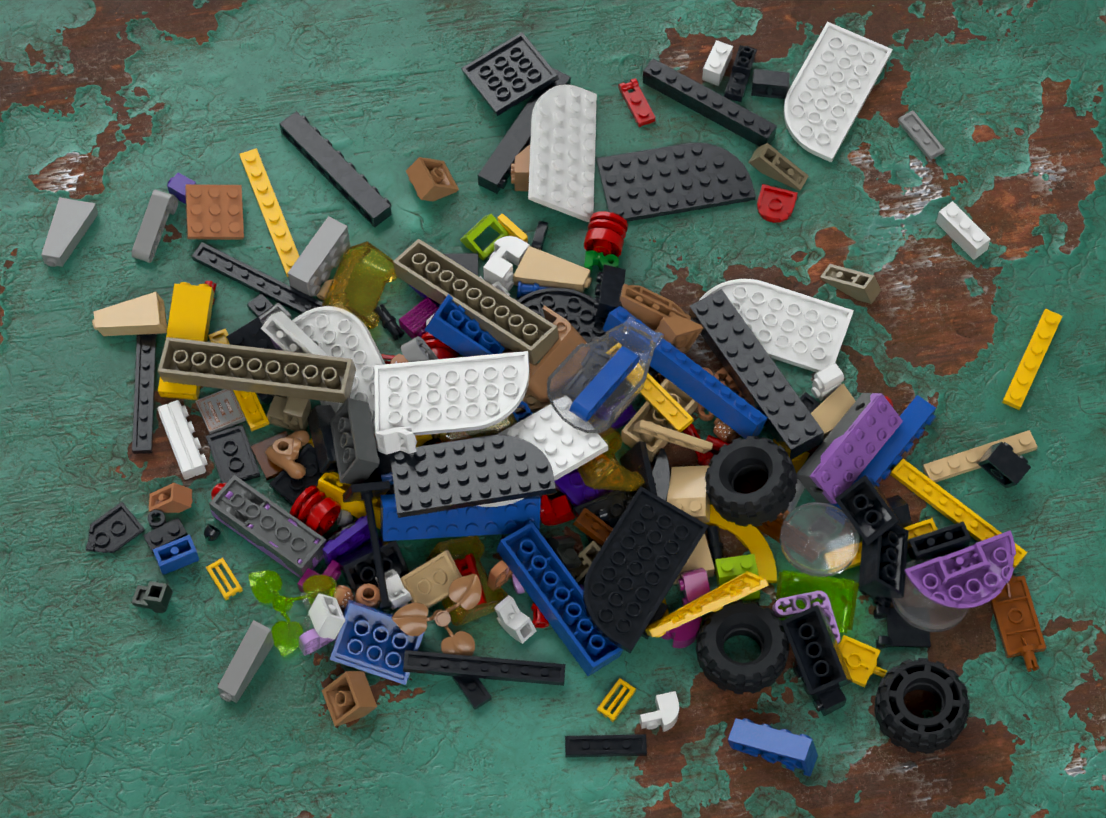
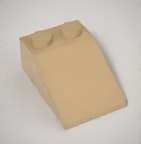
M710 466L672 467L667 502L701 522L709 523L710 499L705 488V474Z

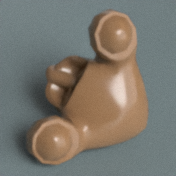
M305 430L295 431L285 438L276 440L267 448L265 453L271 462L284 469L291 478H302L306 474V468L300 463H296L295 460L298 459L301 447L309 442L310 436Z

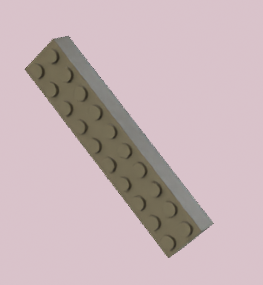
M420 239L415 241L393 261L398 278L440 305L449 294L457 306L461 305L466 310L464 313L471 320L475 319L479 323L480 328L484 332H489L500 344L513 352L528 351L529 362L533 365L545 356L559 339L558 327Z
M167 337L157 372L163 382L344 403L347 398H350L356 367L353 360L349 358Z

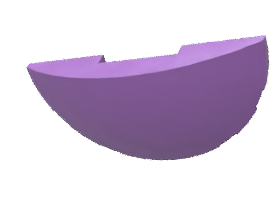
M1010 530L975 543L973 546L907 568L904 571L913 586L929 598V600L942 606L957 609L974 608L994 599L1002 592L1001 590L1006 583L1010 581L1014 571V556L1016 555L1014 538Z

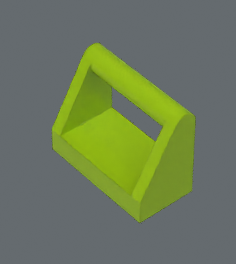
M492 214L484 216L460 241L473 253H478L479 258L485 260L495 250L494 243L502 237L509 236V234ZM490 226L500 235L482 251L473 240Z

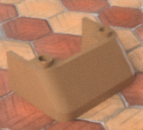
M544 306L542 309L545 319L558 327L559 339L537 366L529 362L530 379L527 393L540 402H547L552 399L574 372L589 348L588 343L569 321Z

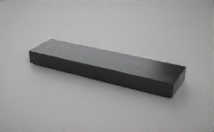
M646 734L565 736V757L647 756Z

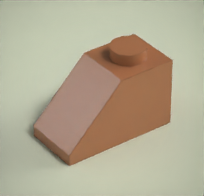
M172 483L151 493L149 496L148 512L160 510L163 513H180L191 508L193 501L192 489Z

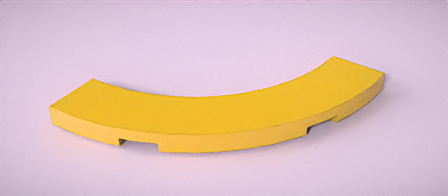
M710 504V522L705 524L718 526L734 534L748 548L751 554H755L758 576L766 578L767 583H777V570L773 553L759 530L752 526V524L744 527L736 525L735 522H728Z

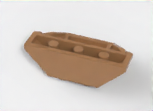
M624 284L622 286L620 301L623 308L653 331L658 328L659 322L666 316L679 315L691 320L690 315L685 314L677 304L639 285L628 286Z

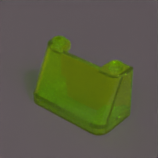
M779 570L775 602L780 598L823 591L829 597L839 632L847 633L848 630L853 629L859 582L846 578ZM817 597L814 601H811L810 603L812 604L814 602H819L821 604L823 601L822 599L819 600ZM796 600V606L799 609H805V603L802 600ZM791 604L787 607L780 605L778 609H782L784 612L787 608L791 607Z

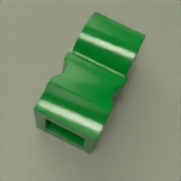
M586 251L584 268L589 269L590 273H592L594 265H597L601 272L604 265L618 268L619 259L613 254L604 256L603 252Z

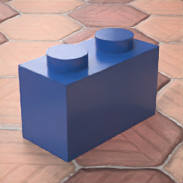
M190 535L153 549L162 575L199 561Z

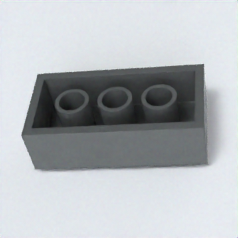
M347 398L330 420L339 479L341 483L350 485L363 484L370 477L374 469L378 467L380 459L377 454V443L374 437L369 403Z

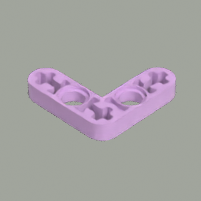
M814 591L780 598L774 603L772 611L775 612V616L778 618L791 617L816 605L824 608L837 643L840 642L839 629L829 597L825 592ZM817 597L819 600L822 599L823 601L821 604L819 602H814L812 604L810 603L811 601H814ZM796 600H802L805 603V609H799L796 606ZM791 604V607L787 608L784 612L782 609H778L780 605L787 607Z
M311 629L299 637V648L305 656L331 643L335 639L322 638L315 629Z

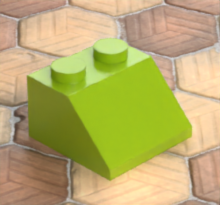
M755 554L715 559L714 571L718 587L746 571L758 575ZM760 590L753 592L745 597H742L739 600L749 601L760 599Z

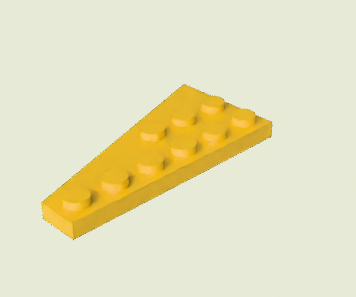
M746 571L648 625L645 630L647 635L651 637H661L673 628H677L711 611H719L724 605L735 602L769 585L766 578Z

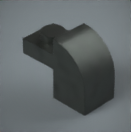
M557 536L546 539L567 569L580 566L582 562L573 548L576 541L571 536Z
M150 581L148 587L137 586L131 603L136 607L152 609L155 613H164L167 610L173 591L168 584Z

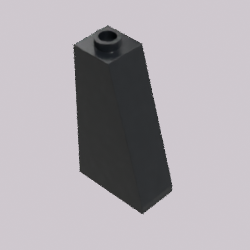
M331 405L315 406L307 418L321 473L338 472L330 420L336 413Z

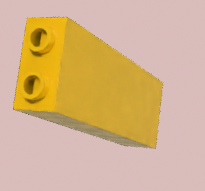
M187 282L174 283L166 338L207 342L214 299L212 287L207 284L196 286ZM160 377L158 393L160 397L198 400L200 386L163 382Z

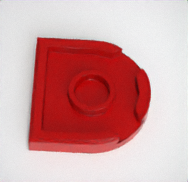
M762 184L757 201L759 215L772 223H780L787 220L793 213L798 193Z

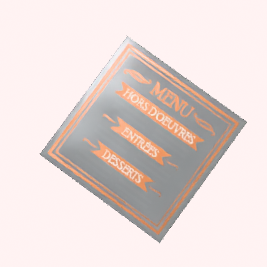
M224 389L195 401L210 435L246 421L233 390Z

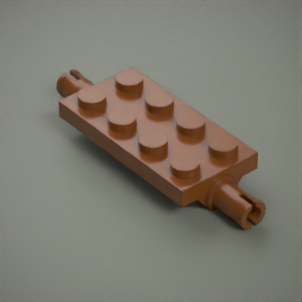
M1012 574L1010 581L1001 590L1002 592L992 599L990 604L1006 658L1023 656L1027 672H1031V669L1036 671L1039 669L1035 653L1045 651L1046 645L1025 576L1016 577Z

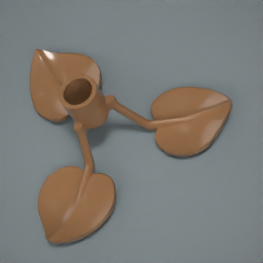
M476 574L455 579L450 584L448 593L450 599L457 603L450 608H446V610H436L431 617H427L428 608L424 604L417 602L407 604L393 614L392 620L409 636L421 635L427 629V621L433 620L437 625L444 627L450 637L444 638L441 642V650L444 654L472 656L475 650L473 637L465 631H458L453 634L448 627L451 620L449 612L458 608L459 605L466 610L474 608L481 598V582Z

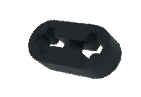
M538 222L531 247L542 251L548 232V222Z

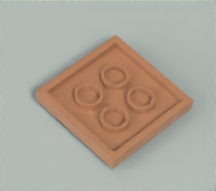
M186 184L187 239L243 240L242 185Z

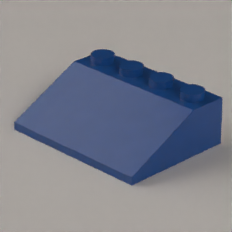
M348 600L343 614L345 622L335 639L330 660L406 685L410 672H403L405 650L418 651L424 633L419 636H409L392 620L393 614Z

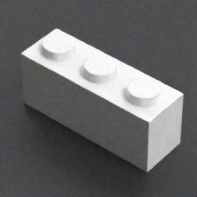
M953 201L939 211L936 223L973 260L987 251L991 239Z

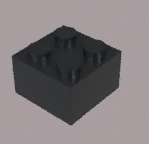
M999 442L990 446L977 462L981 468L1005 488L1017 485L1031 468L1027 464L1028 460L1014 453L1012 446L1006 442Z

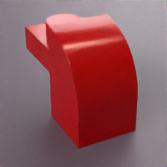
M547 494L540 496V518L544 525H558L576 518L566 495L550 500Z

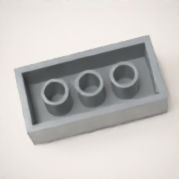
M329 216L288 272L291 287L311 297L318 294L322 283L329 279L331 270L338 266L341 256L344 253L346 254L350 248L347 225Z

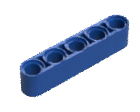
M622 346L573 401L569 411L587 422L636 367L640 356Z

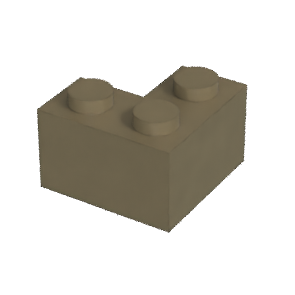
M275 395L267 413L269 423L293 431H306L308 426L307 418L312 412L310 399L279 397Z

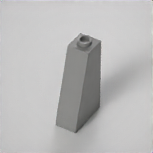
M59 197L41 254L44 264L51 267H63L97 217L98 211L95 203Z
M253 620L217 687L222 699L228 702L231 700L235 703L238 702L274 645L271 629Z

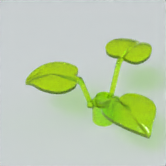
M271 570L249 573V584L254 596L262 603H272L273 608L281 612V615L286 619V621H278L271 629L274 645L282 656L289 655L298 648L299 637L304 633L302 625L296 621L290 622V618L286 614L292 608V602L308 598L309 603L312 605L318 593L334 597L337 583L332 577L327 575L311 576L303 583V590L306 595L289 598L278 593L282 589V579L278 573Z

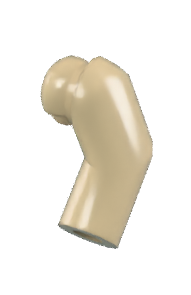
M340 279L325 281L317 297L320 300H325L328 293L340 290L343 282Z

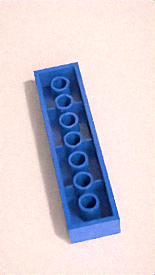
M395 494L381 495L380 529L383 541L512 534L531 522L539 530L540 496L527 497L518 502L498 507L471 506L398 518Z
M533 522L500 540L496 549L510 567L512 573L587 676L592 675L621 656L623 649L602 636L590 621L584 606L583 590Z

